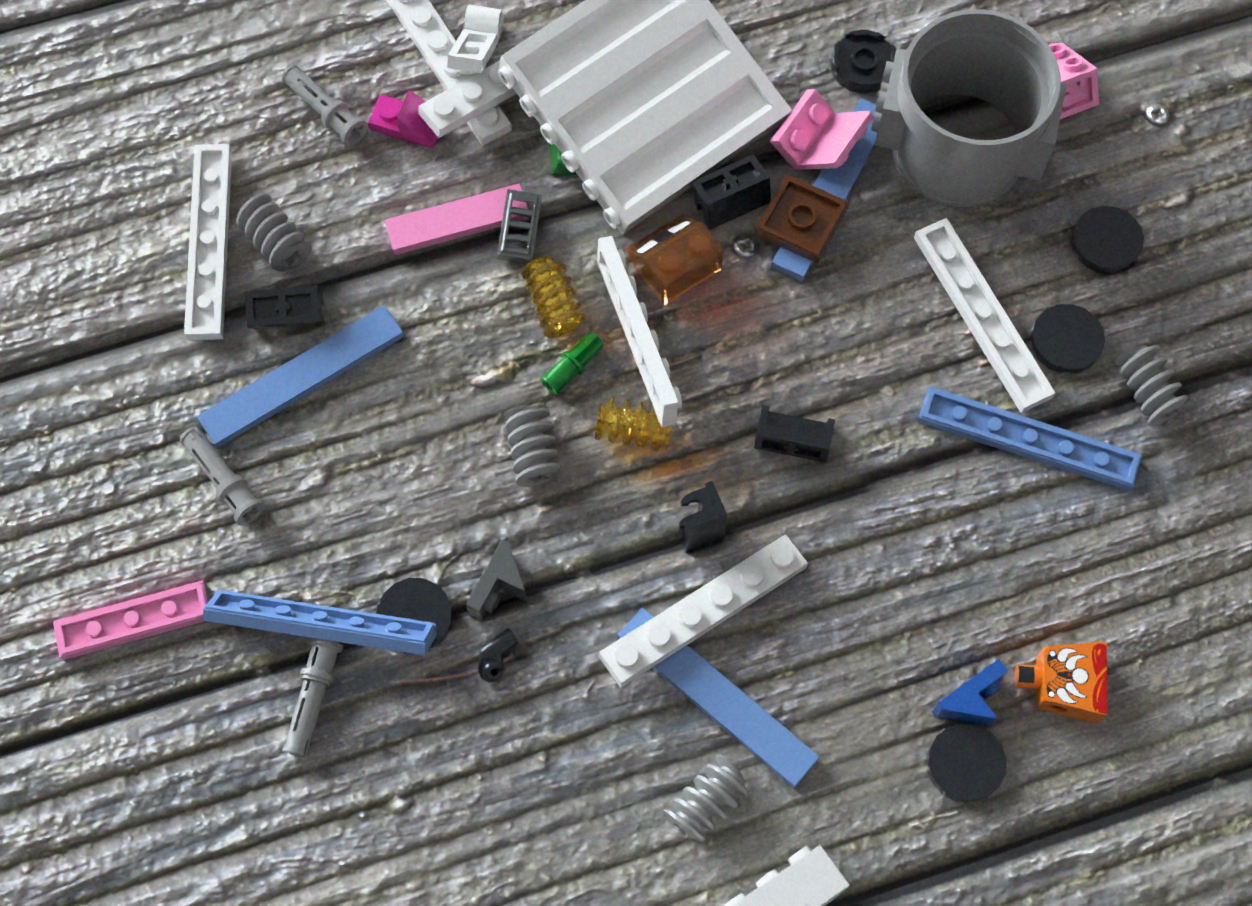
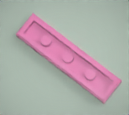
M520 183L385 219L394 256L501 227L507 189L522 191ZM513 200L512 207L528 209L526 202ZM515 214L510 216V220L515 221L530 219V217Z
M202 580L53 621L59 657L62 660L204 622L203 608L209 602L206 584Z

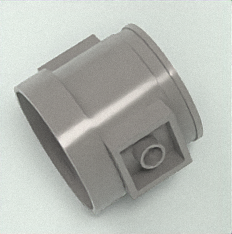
M985 9L952 12L935 19L921 29L907 50L897 48L894 62L886 61L871 131L877 132L874 146L892 149L893 158L901 176L922 196L948 206L970 207L982 205L1005 194L1020 176L1041 181L1056 144L1067 83L1061 82L1059 65L1048 43L1025 22L1005 13ZM962 94L973 96L994 105L1003 112L1013 124L1017 135L998 140H975L961 137L935 124L924 114L918 105L942 95Z

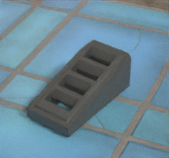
M507 189L497 259L532 265L542 200L541 194ZM513 200L534 203L533 210L512 207ZM515 214L532 217L531 223L510 220V216ZM512 227L530 230L529 236L508 233V229ZM509 240L528 243L527 249L506 246V242Z

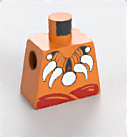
M1107 642L1043 647L1037 655L1036 666L1016 665L1015 687L1036 689V706L1039 710L1091 723H1099L1108 715Z

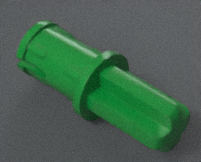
M588 333L569 352H563L561 354L562 359L540 378L545 388L552 394L557 395L577 374L582 375L584 373L583 367L603 349L604 343L595 333Z

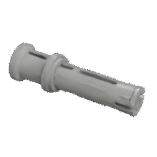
M296 64L288 66L283 71L282 81L321 115L323 125L328 129H334L341 136V141L345 145L353 146L362 140L367 132L368 124L364 119L356 118L349 111V107L345 102L334 100ZM305 88H308L317 98H315V97H314L307 89H305Z
M191 427L183 432L180 436V442L216 487V497L218 500L226 503L235 514L234 521L241 526L257 519L263 513L265 504L261 499H256L247 488V480L243 476L235 474L229 468L200 427Z
M310 638L309 644L312 647L306 668H301L300 679L303 681L301 692L282 750L287 754L307 758L326 687H330L334 682L335 677L332 675L337 654L341 653L344 647L335 641Z

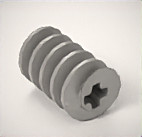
M259 193L242 206L237 215L236 223L239 229L244 231L246 237L253 242L255 248L261 251L264 259L269 261L274 270L287 271L293 269L308 258L312 251V245L310 242L304 241L305 238L301 232H295V224L290 221L287 222V215L284 212H279V205L271 202L272 198L269 194Z
M1143 345L1132 348L1115 360L1116 365L1122 366L1120 373L1123 378L1129 379L1127 382L1129 389L1136 391L1134 394L1136 402L1144 403L1141 411L1143 415L1150 416L1147 421L1149 426L1160 425L1178 415L1182 410L1181 406L1189 399L1187 395L1177 397L1174 395L1182 385L1180 382L1168 384L1167 381L1175 373L1173 369L1161 371V368L1168 362L1166 357L1154 359L1153 356L1161 350L1159 345L1149 347Z
M519 405L504 411L503 415L507 419L505 427L508 433H510L508 443L512 446L510 454L512 459L515 460L513 470L518 474L515 482L518 486H540L549 482L552 477L551 474L561 469L559 463H549L550 460L558 456V451L546 448L556 442L554 436L544 435V433L553 429L551 422L541 421L550 416L551 412L548 408H539L535 405Z
M719 754L715 757L718 767L713 764L705 766L704 771L707 778L701 775H697L694 778L693 782L697 790L691 787L683 789L682 793L686 802L679 798H674L671 804L675 813L665 809L662 811L665 818L688 839L693 838L701 843L705 841L700 831L702 826L713 832L716 829L711 819L713 815L723 820L727 818L722 808L724 803L736 809L738 804L733 794L736 792L744 797L749 795L741 773L732 763Z

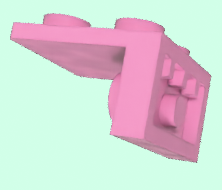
M1063 43L1049 45L1059 65L1061 82L1067 83L1060 119L1099 105L1097 68Z
M816 89L806 90L770 142L794 170L838 168L846 162L849 157L848 153L855 143L866 134L867 126L874 116L870 111L835 113Z

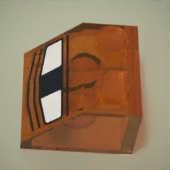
M681 214L624 249V254L663 305H666L720 271L723 264L724 249L703 223Z

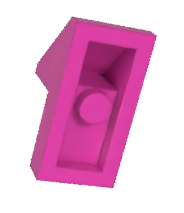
M408 90L404 101L379 95L368 120L369 130L430 148H434L438 136L418 114L419 105L425 103V101L417 94Z

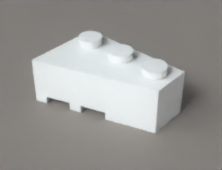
M821 845L810 851L808 846H805L788 859L791 864L780 873H777L775 869L755 883L758 887L746 896L743 893L737 895L724 906H826L845 892L850 885Z

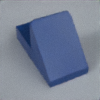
M997 659L939 701L932 713L939 719L992 727L997 721V717L982 699L981 695L987 700L1004 687L1001 680L1008 673V669L1000 659Z

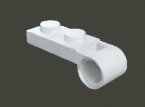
M468 5L464 29L448 54L447 68L457 69L458 72L466 75L482 73L501 37L504 18L502 9Z

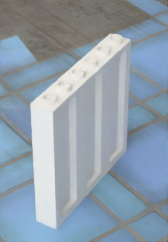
M585 0L501 55L498 67V74L504 85L509 89L513 87L520 97L519 102L522 109L528 116L536 118L541 125L540 131L549 144L557 146L562 153L561 159L570 172L578 174L583 181L582 187L591 200L599 202L604 209L603 215L608 224L614 229L618 228L622 235L691 188V181L714 172L783 124L792 112V109L709 0Z

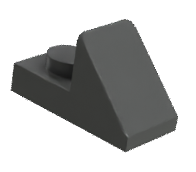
M501 539L466 603L468 614L480 621H483L487 612L492 614L496 610L502 597V593L499 592L500 589L527 601L526 592L509 542Z

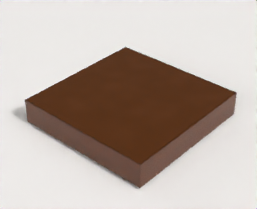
M786 174L759 220L754 235L818 264L847 212L850 202Z

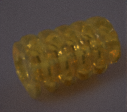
M541 257L531 261L523 268L522 277L526 281L527 291L531 293V301L535 305L536 315L540 318V326L545 330L544 336L548 338L560 337L582 324L586 320L585 313L578 311L581 308V302L573 299L576 296V289L569 287L572 279L571 276L565 275L567 271L566 264L563 262L554 263L552 257Z
M611 395L606 405L601 403L596 423L595 440H601L607 431L610 443H615L619 435L622 434L624 446H629L634 437H636L639 449H643L648 440H651L652 450L657 452L664 442L668 454L674 425L661 427L654 407L650 413H646L643 401L639 402L634 411L631 410L630 399L626 398L619 408L617 407L615 396Z

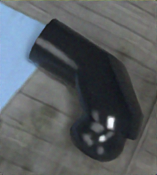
M509 628L487 642L480 649L478 672L484 681L496 682L502 677L503 654L519 644L518 639Z

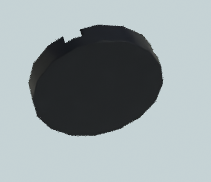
M866 29L849 32L845 35V38L840 41L838 40L833 47L830 59L832 75L841 86L849 91L861 94L875 93L881 88L886 61L894 62L897 49L893 43L891 45L886 41V37L879 32Z
M1111 206L1091 208L1082 214L1075 224L1071 236V245L1073 251L1075 249L1079 256V261L1095 272L1106 274L1118 273L1120 270L1132 266L1140 255L1144 243V234L1137 220L1130 213Z
M1059 304L1044 310L1036 319L1031 334L1032 350L1039 362L1050 370L1059 373L1064 371L1074 374L1091 368L1100 357L1105 343L1103 327L1096 316L1085 308L1073 304Z
M407 578L394 583L383 593L377 605L376 614L437 624L436 637L430 648H433L446 639L452 626L453 610L447 594L436 583L424 578Z
M960 723L947 727L935 737L927 752V767L931 782L942 795L955 802L966 803L985 800L1000 787L1006 775L1007 758L1002 744L990 731L979 725Z

